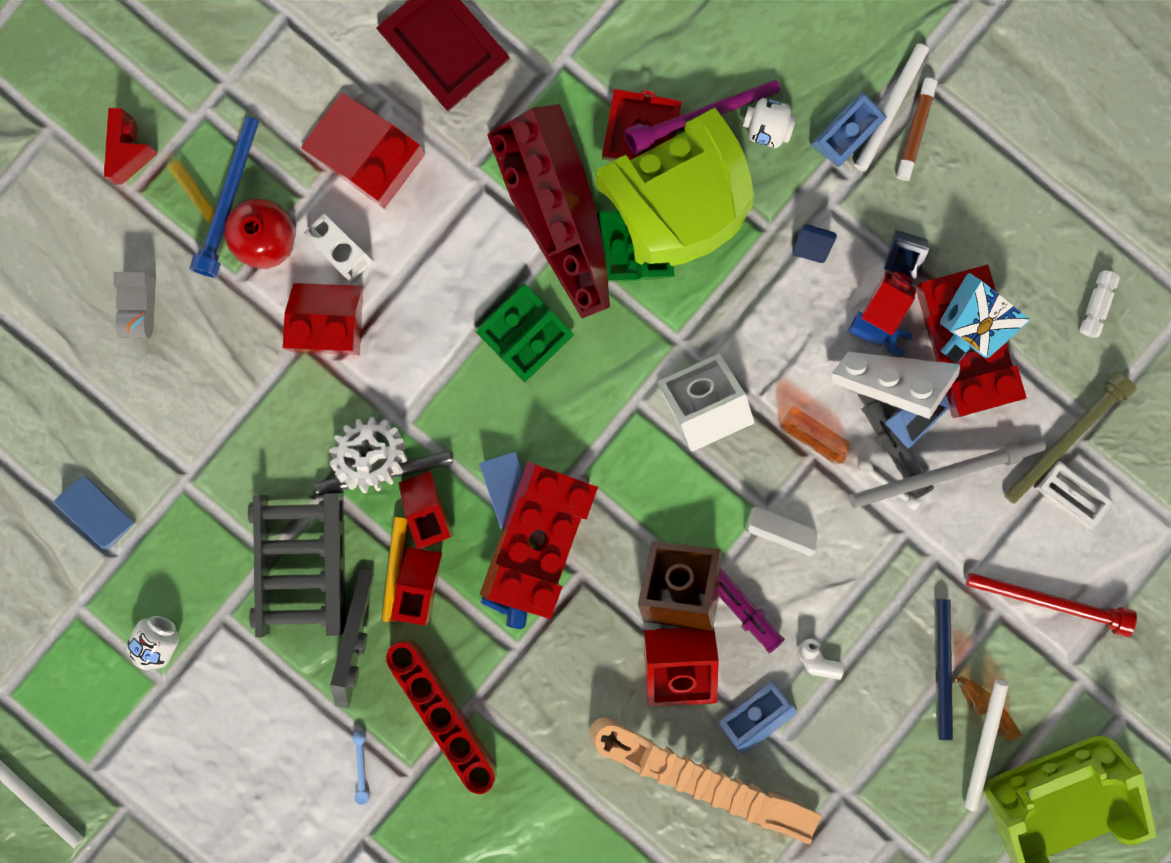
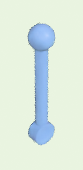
M357 731L352 737L353 742L356 744L358 792L355 795V801L359 805H364L370 797L368 791L365 790L363 743L366 741V735L362 731Z

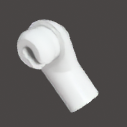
M807 639L799 645L798 656L809 674L841 680L844 669L843 663L826 660L816 640Z

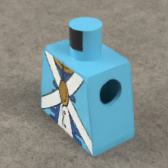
M968 273L940 319V324L954 334L942 348L941 352L956 364H958L970 348L984 358H988L1031 319L983 281Z

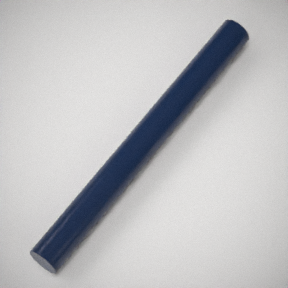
M936 599L939 740H953L951 599Z

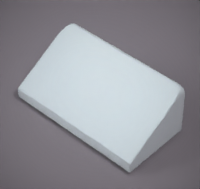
M756 506L751 509L744 527L746 532L807 556H814L817 543V531L815 529Z

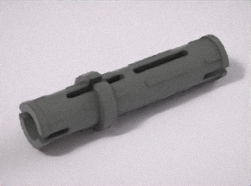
M875 400L864 406L861 411L866 415L877 436H875L877 443L883 444L903 479L911 477L912 474L899 452H902L915 475L924 473L911 449H908L885 424L891 416L885 409L882 401ZM881 420L884 422L889 433L896 442V445H894L890 440L888 434L886 433V431L880 423ZM930 485L912 491L914 498L917 499L926 495L934 489V486Z

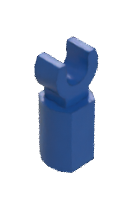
M858 311L848 329L849 333L879 347L882 344L885 345L888 352L895 357L905 355V351L897 348L895 342L898 337L907 341L911 340L913 335L909 331L897 330L892 336L861 318L862 312Z

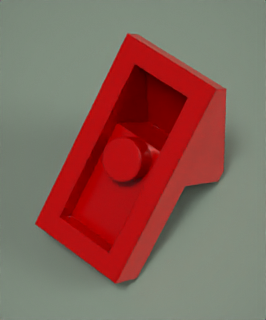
M108 108L104 178L116 185H122L157 155V151L149 145L132 144V141H135L137 136L135 120L122 108Z

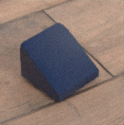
M805 224L798 230L792 254L818 263H824L833 247L837 234H835L836 232Z
M896 230L892 237L884 270L891 272L896 270L908 277L917 279L929 250L928 240Z

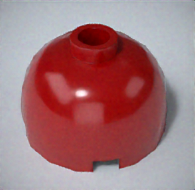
M250 199L239 203L229 213L225 222L224 238L229 251L241 263L252 268L270 269L283 263L292 253L296 228L292 217L280 205L267 199Z

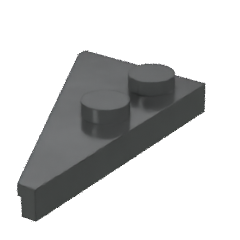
M359 570L330 684L335 706L350 707L353 688L356 687L360 668L357 666L359 654H364L368 634L363 632L374 573L371 571Z

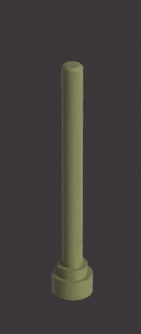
M1115 371L1105 381L1104 393L1005 493V498L1010 503L1015 504L1114 402L1119 403L1121 400H1127L1137 390L1129 378Z

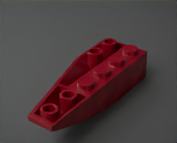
M555 104L531 108L488 133L487 136L513 204L580 317L583 319L610 308L607 268L596 209L581 159L561 105Z

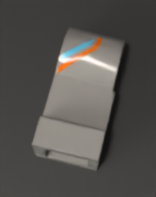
M114 272V286L117 287L116 308H118L116 314V330L120 338H150L154 325L156 277L147 272Z

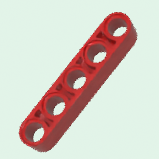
M411 639L397 641L388 649L386 654L388 668L464 786L474 794L488 792L493 787L497 776L495 762L420 646ZM398 648H406L412 653L413 659L411 664L403 665L397 661L395 652ZM419 677L428 679L432 685V691L428 694L419 693L414 686L415 679ZM438 707L446 708L451 714V721L448 723L437 722L434 719L433 710ZM457 737L467 739L470 743V750L465 753L457 752L452 746V740ZM476 767L485 768L490 778L485 782L475 781L472 778L471 771Z

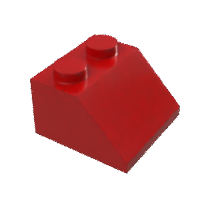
M293 283L284 312L282 348L290 352L360 355L363 286Z
M714 626L713 631L692 628L644 630L647 707L717 703L719 658Z

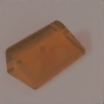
M793 406L789 409L779 425L781 430L833 464H841L845 461L849 449V442L798 408Z

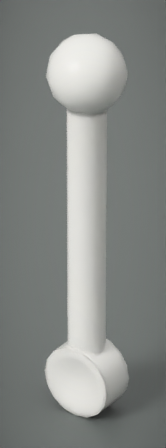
M861 461L859 463L858 470L860 473L869 474L882 485L891 483L873 469L871 462ZM906 493L897 495L906 502L907 507L911 510L917 509L920 505L919 499H915L914 496H909Z

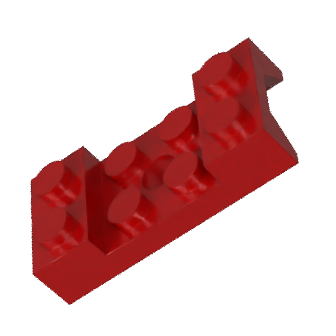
M989 264L921 282L915 286L936 362L956 364L941 352L942 348L954 334L940 324V319L967 274H972L996 292ZM1007 343L1002 345L988 358H984L975 350L967 352L958 362L960 364L959 375L946 393L952 418L1027 399L1018 365L1013 366Z
M527 461L480 595L487 600L551 620L563 587L558 584L581 519L587 520L598 487ZM536 530H542L545 536L543 544L538 548H531L529 544L530 535Z

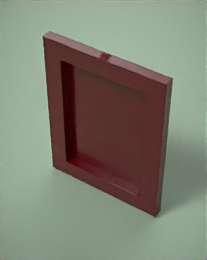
M407 0L405 4L376 27L382 37L447 112L464 98H467L471 92L490 76H493L497 70L510 60L508 54L461 0Z

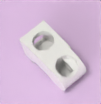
M325 214L304 232L315 244V247L349 282H352L373 262Z

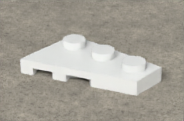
M847 352L832 373V383L930 419L958 377L960 364Z

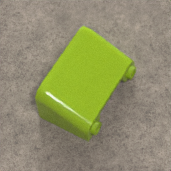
M1106 736L1090 737L994 776L984 784L983 791L988 807L1011 863H1050L1047 857L1108 832L1120 843L1126 845H1136L1157 837L1143 773L1113 739Z

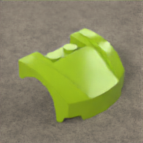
M716 108L686 122L685 132L638 157L629 160L624 155L596 170V187L614 203L620 212L631 235L635 261L639 264H644V262L649 264L669 262L671 266H676L710 254L731 239L741 229L743 221L753 207L754 192L746 157L734 133Z

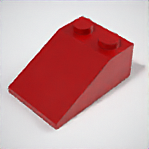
M343 93L340 94L301 146L304 151L383 209L386 208L425 156L420 144L385 119Z

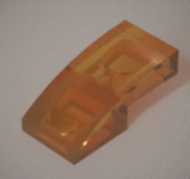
M963 676L956 678L970 709L980 716L987 713L991 694ZM1003 708L997 733L1010 742L1022 735L1013 719Z

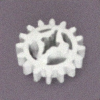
M370 417L367 425H363L362 421L357 419L356 428L354 429L345 425L343 428L346 435L344 437L336 435L334 439L338 447H333L329 450L334 458L330 461V465L336 471L335 475L341 483L345 482L350 490H353L358 485L362 493H367L370 485H373L377 492L381 491V482L383 481L392 485L394 482L391 475L393 473H403L398 463L407 462V457L403 451L407 447L403 438H400L401 435L396 427L391 429L386 420H383L378 426L374 417ZM382 438L387 441L390 447H387L385 443H380L379 439ZM347 463H351L352 467H356L357 472L349 469Z

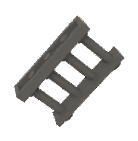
M344 493L324 494V501H319V504L269 506L268 495H253V502H250L248 505L249 523H253L255 608L250 609L249 622L251 629H255V637H264L270 634V625L321 624V627H326V636L342 635L346 625ZM319 518L320 522H324V536H320L319 539L268 540V519ZM319 553L320 557H325V571H321L320 574L269 576L270 554ZM320 588L321 592H325L326 606H321V609L270 611L269 590Z

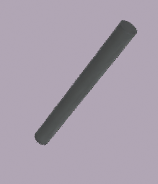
M444 451L398 463L403 473H393L391 477L396 478L453 464L451 451ZM338 478L315 483L317 496L349 489L346 483H341Z

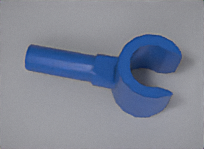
M485 597L482 598L481 604L501 614L508 615L507 627L525 628L527 612L487 600Z

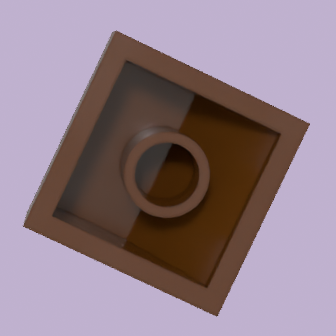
M651 541L638 601L643 621L713 631L719 600L721 549Z

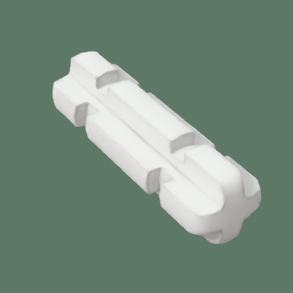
M1107 270L1099 273L1096 281L1098 288L1093 290L1085 313L1087 318L1086 320L1083 319L1080 327L1081 334L1091 338L1101 335L1104 326L1101 322L1103 319L1106 320L1114 297L1112 290L1117 289L1120 276L1117 273Z

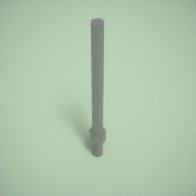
M1038 438L1021 444L1012 442L1002 445L998 451L851 494L849 496L850 503L853 508H857L1003 463L1009 466L1021 462L1023 457L1045 451L1046 444L1042 438Z

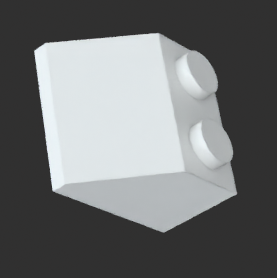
M720 353L657 382L673 419L691 452L755 423L746 394Z

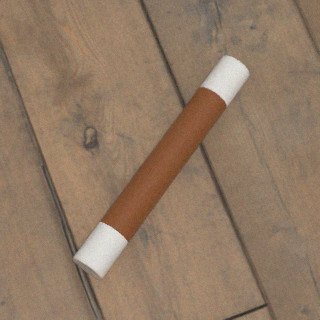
M925 78L897 172L896 178L903 181L910 180L938 81L932 78Z

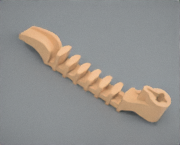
M599 718L590 727V740L601 755L622 763L641 776H649L656 779L662 785L668 784L674 787L678 792L682 793L684 791L691 794L694 799H702L709 802L715 808L721 807L727 810L731 815L735 816L737 814L744 817L747 822L758 823L762 828L775 830L806 844H811L814 831L818 822L823 817L820 813L778 793L768 791L766 795L756 784L750 783L747 786L737 777L732 780L724 772L719 770L716 773L704 763L700 765L695 764L686 755L682 757L677 756L668 747L663 750L653 740L638 734L611 718ZM612 732L615 738L617 739L615 740L606 738V740L603 742L601 737L603 735L609 736Z

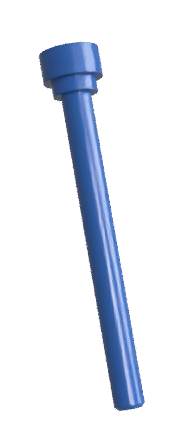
M248 116L245 118L204 247L199 249L198 254H194L189 269L206 277L216 278L221 265L218 262L219 255H217V251L223 236L225 222L231 211L259 121L254 117Z

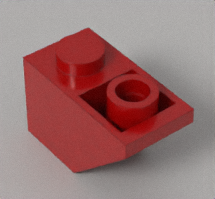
M895 270L893 274L886 271L865 307L861 318L893 336L915 300L916 287L911 285L913 280L899 271Z
M432 471L398 482L405 516L417 550L455 536Z
M408 547L396 586L390 620L423 626L430 622L443 553Z

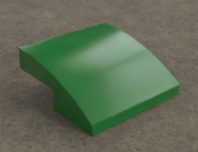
M619 211L597 213L608 283L663 279L675 276L674 266H671L669 262L654 264L644 262V264H639L635 261L631 235Z
M522 283L474 330L524 383L574 336L571 330L525 283Z

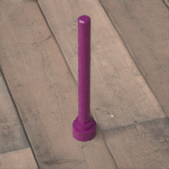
M777 80L769 81L651 127L649 125L643 126L639 123L626 128L625 138L628 147L634 155L646 152L650 149L651 145H654L655 140L685 129L686 122L716 108L719 114L722 115L759 101L762 98H767L780 92V83Z

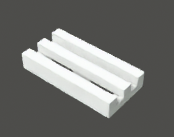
M1059 460L1043 475V480L1035 486V489L1086 527L1093 530L1115 502ZM1060 472L1099 501L1102 504L1101 507H1096L1057 478V474ZM1052 483L1094 515L1093 518H1090L1051 489L1049 485Z

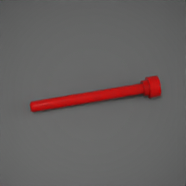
M969 573L966 577L965 583L969 587L1106 624L1108 629H1112L1113 634L1128 638L1132 635L1136 626L1137 613L1135 610L1118 607L1108 611L974 573Z

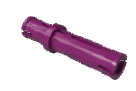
M720 567V581L740 603L737 604L719 584L720 599L742 622V629L745 632L749 630L763 645L768 654L773 652L784 642L785 638L764 617L766 612L762 608L757 609ZM744 609H746L751 614V616L764 629V631H761L758 628V626L752 621V619L743 611Z

